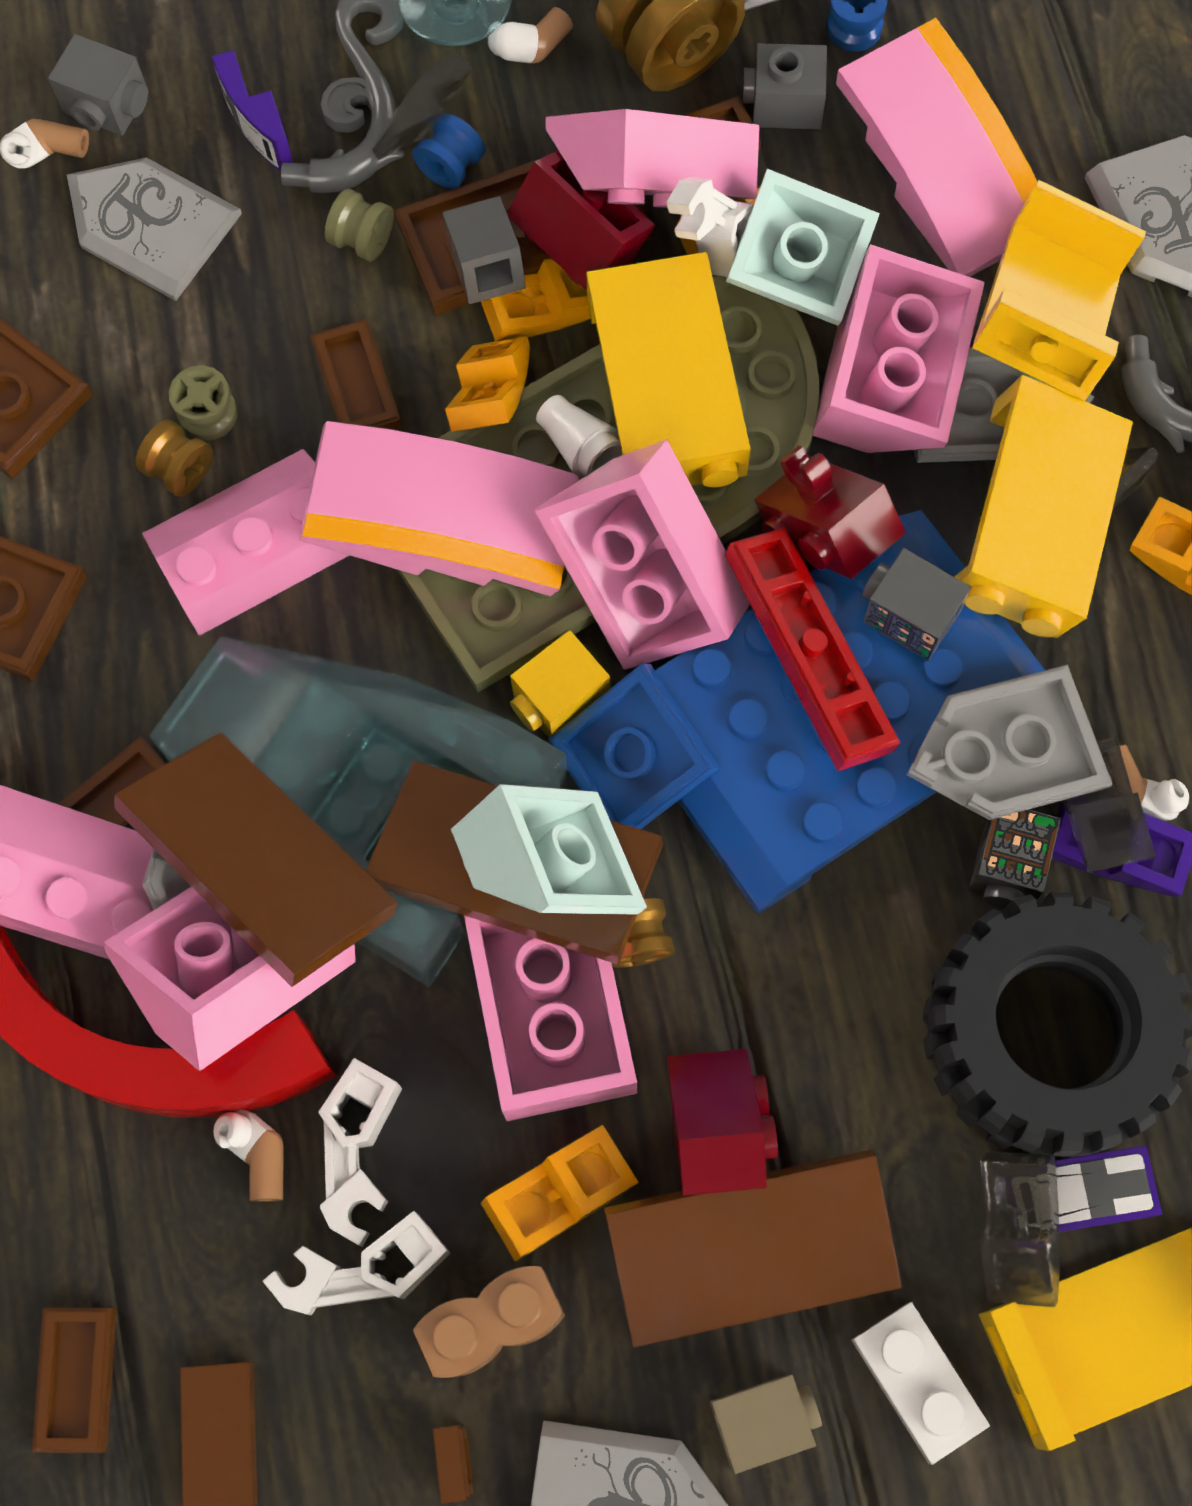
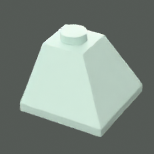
M767 169L726 282L839 326L880 213Z
M500 784L451 829L473 888L539 913L639 914L647 908L598 792Z

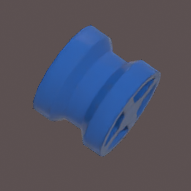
M830 0V11L826 25L828 37L836 46L853 52L863 51L874 46L881 36L884 22L883 17L888 0Z
M445 113L440 115L432 126L433 135L429 139L420 140L413 149L412 155L418 168L430 180L445 189L452 190L460 187L466 178L465 169L468 165L477 164L484 156L486 148L480 135L469 124L454 115Z

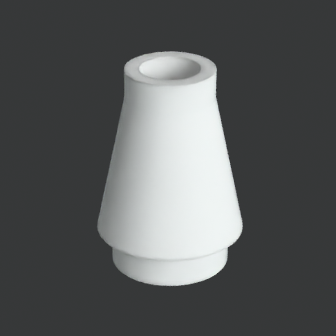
M562 395L552 396L540 407L536 417L537 423L547 432L572 472L580 475L579 477H586L614 458L622 456L617 429L571 404Z

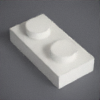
M912 1302L905 1304L851 1340L928 1464L933 1465L990 1427Z

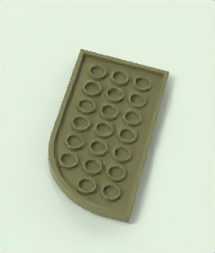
M715 276L713 278L751 448L747 476L739 477L729 485L716 488L706 487L703 484L691 485L723 545L762 518L754 499L785 474L780 460L798 445L802 446L806 454H808L817 420L819 374L810 336L796 309L726 282L727 277ZM600 344L526 386L509 423L455 432L449 431L438 439L517 456L573 473L547 432L537 423L536 417L545 401L552 396L562 395L571 404L617 429ZM565 565L560 590L552 596L495 579L482 586L429 569H425L418 576L397 570L477 693L525 665L569 630L575 635L596 622Z

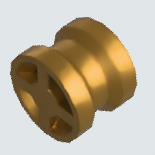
M167 419L154 426L145 436L136 455V467L138 471L147 477H160L164 480V485L168 491L182 497L193 491L205 477L212 462L213 450L209 444L201 439L195 438L190 440L185 437L183 428L174 421Z
M644 899L647 908L637 914L619 965L612 963V967L626 968L662 960L675 953L672 938L663 931L662 920L666 916V910L662 899Z

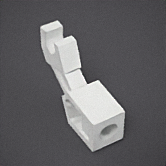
M697 177L681 179L666 202L669 213L682 215L680 222L674 229L676 236L695 240L699 252H707L712 275L727 277L753 205L733 201L714 189L711 179Z
M354 1058L318 1112L324 1120L326 1200L320 1205V1209L330 1229L363 1247L370 1233L354 1226L351 1219L353 1209L358 1204L366 1202L383 1212L388 1201L360 1169L359 1148L374 1145L402 1088L396 1081ZM349 1098L371 1109L366 1122H362L359 1126L360 1134L352 1136L337 1120L342 1117V1109Z
M413 1211L361 1252V1267L340 1270L341 1267L302 1246L294 1253L306 1268V1277L299 1286H288L278 1271H273L263 1282L284 1308L312 1315L318 1307L392 1296L405 1299L451 1253L420 1215ZM397 1245L415 1268L404 1278H397L395 1284L386 1281L385 1276L375 1273V1261L384 1260L386 1258L385 1253Z

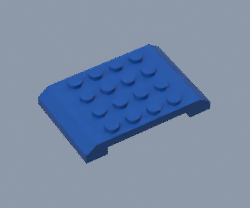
M922 510L900 515L899 518L906 533L854 578H846L826 568L824 570L816 568L810 572L900 741V744L893 753L837 772L753 609L743 615L727 640L683 652L655 670L721 767L678 800V803L757 915L810 881L812 874L937 792L906 774L948 695L1045 671L1004 617L998 614L978 613L969 609L965 604L930 661L863 623L870 601L862 596L866 584L881 562L891 567L903 548L953 577L965 568Z

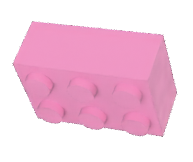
M464 916L501 1109L506 1121L637 1094V1079L612 963Z

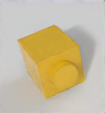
M571 630L510 675L513 695L515 697L510 701L512 709L530 731L534 732L540 727L549 738L610 690L609 674Z

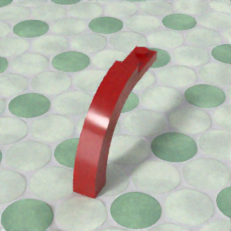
M0 925V1037L30 1063L57 1080L94 1098L141 1113L168 1117L206 1118L221 1116L226 1112H236L239 1110L253 1111L273 1106L304 1094L337 1076L306 1023L294 1010L262 1027L201 1071L196 1069L174 1049L129 1045L93 1033L74 1023L46 996L26 967L6 929Z

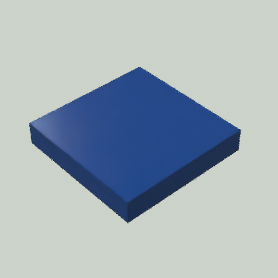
M642 663L548 739L580 790L598 792L609 820L638 829L645 827L721 768L651 664Z

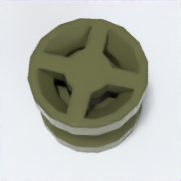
M347 188L337 196L328 214L325 225L326 242L337 248L350 246L355 249L357 256L372 262L379 257L389 240L394 224V210L391 206L380 201L369 204L364 201L362 194Z
M204 365L191 366L181 371L172 380L169 388V401L185 433L194 439L211 441L227 435L234 427L238 417L237 405L222 373L215 368ZM197 407H204L207 411H198Z

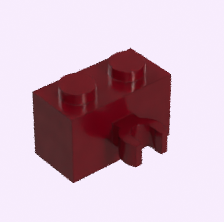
M559 150L533 163L507 211L508 218L524 232L525 236L532 243L538 245L566 272L573 282L580 285L586 291L587 272L630 265L655 226L636 207L637 204L608 203V192L583 190Z
M800 445L780 460L785 474L754 499L765 521L761 526L763 533L785 527L802 558L819 570L826 568L849 579L854 578L906 533L883 483L830 464L821 453L811 457L806 454L804 448Z
M737 1049L667 1056L671 1113L683 1196L767 1188L766 1159L778 1158L777 1134L774 1117L765 1116L769 1115L765 1075L752 1074L748 1050Z

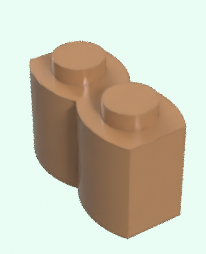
M526 1266L500 1275L483 1289L478 1298H460L439 1305L427 1313L418 1322L413 1331L433 1377H459L484 1367L500 1352L503 1346H521L539 1340L550 1333L561 1322L565 1314L543 1268L540 1266Z

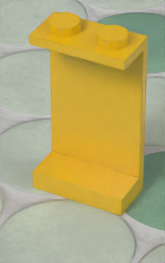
M1038 180L1011 226L972 348L1085 402L1116 356L1119 342L1105 336L1120 275L1144 240L1146 231Z
M707 252L587 272L588 306L592 324L596 323L622 455L667 439L691 485L703 484L706 487L716 488L729 485L739 477L747 476L751 448Z
M1021 375L994 402L990 422L1004 427L969 565L954 577L972 587L965 601V605L969 609L982 614H998L1020 623L1026 632L1035 636L1058 638L1087 619L1133 421L1086 401L1084 402L1025 375Z
M1192 1227L979 1314L1036 1449L1052 1451L1076 1441L1074 1434L1192 1386Z

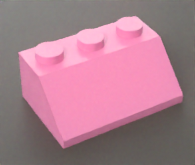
M630 109L546 117L547 133L583 190L608 192V203L644 204L645 195H653V207L668 208L666 202L679 180L687 177L711 179L713 188L732 200L756 199L759 125Z
M870 244L864 256L844 316L837 327L819 398L813 436L866 453L944 448L948 443L985 282Z
M667 439L614 458L544 502L534 511L624 670L639 666L642 663L646 664L727 640L750 606L740 583L724 555L726 550Z
M304 449L142 533L199 636L349 556L299 540L315 466L314 460Z
M0 785V925L109 959L103 942L154 910L142 886L154 848L135 830Z
M192 886L103 942L107 956L155 1034L199 1071L356 962L355 945L353 944L301 982L291 987Z

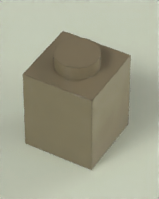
M785 1375L709 1401L731 1470L734 1474L816 1447L811 1430L822 1426L821 1417L809 1385L797 1388L793 1375Z

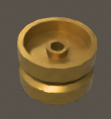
M599 0L595 13L598 29L622 55H626L627 64L639 79L652 91L668 92L688 84L706 72L726 52L737 36L745 17V1Z

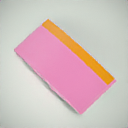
M934 18L838 69L836 85L868 126L865 141L896 181L897 185L894 194L896 200L948 270L971 277L1001 260L1011 226L1037 184V180L1001 113L974 70L937 18Z
M326 421L322 429L299 540L417 576L425 569H429L482 586L495 579L552 596L560 590L564 563L534 511L544 502L578 482L580 475L517 456L459 442L390 429Z

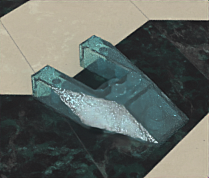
M224 636L218 639L149 735L170 762L212 736L222 732L365 871L369 864L365 857L386 825L413 760L497 786L502 784L560 789L568 776L566 753L510 720L411 678ZM387 891L398 902L395 916L363 937L358 943L430 987L465 934L460 918L451 911Z

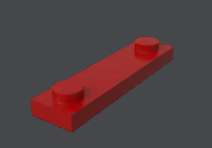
M780 528L730 543L724 555L837 772L893 753L900 744V741L786 528Z

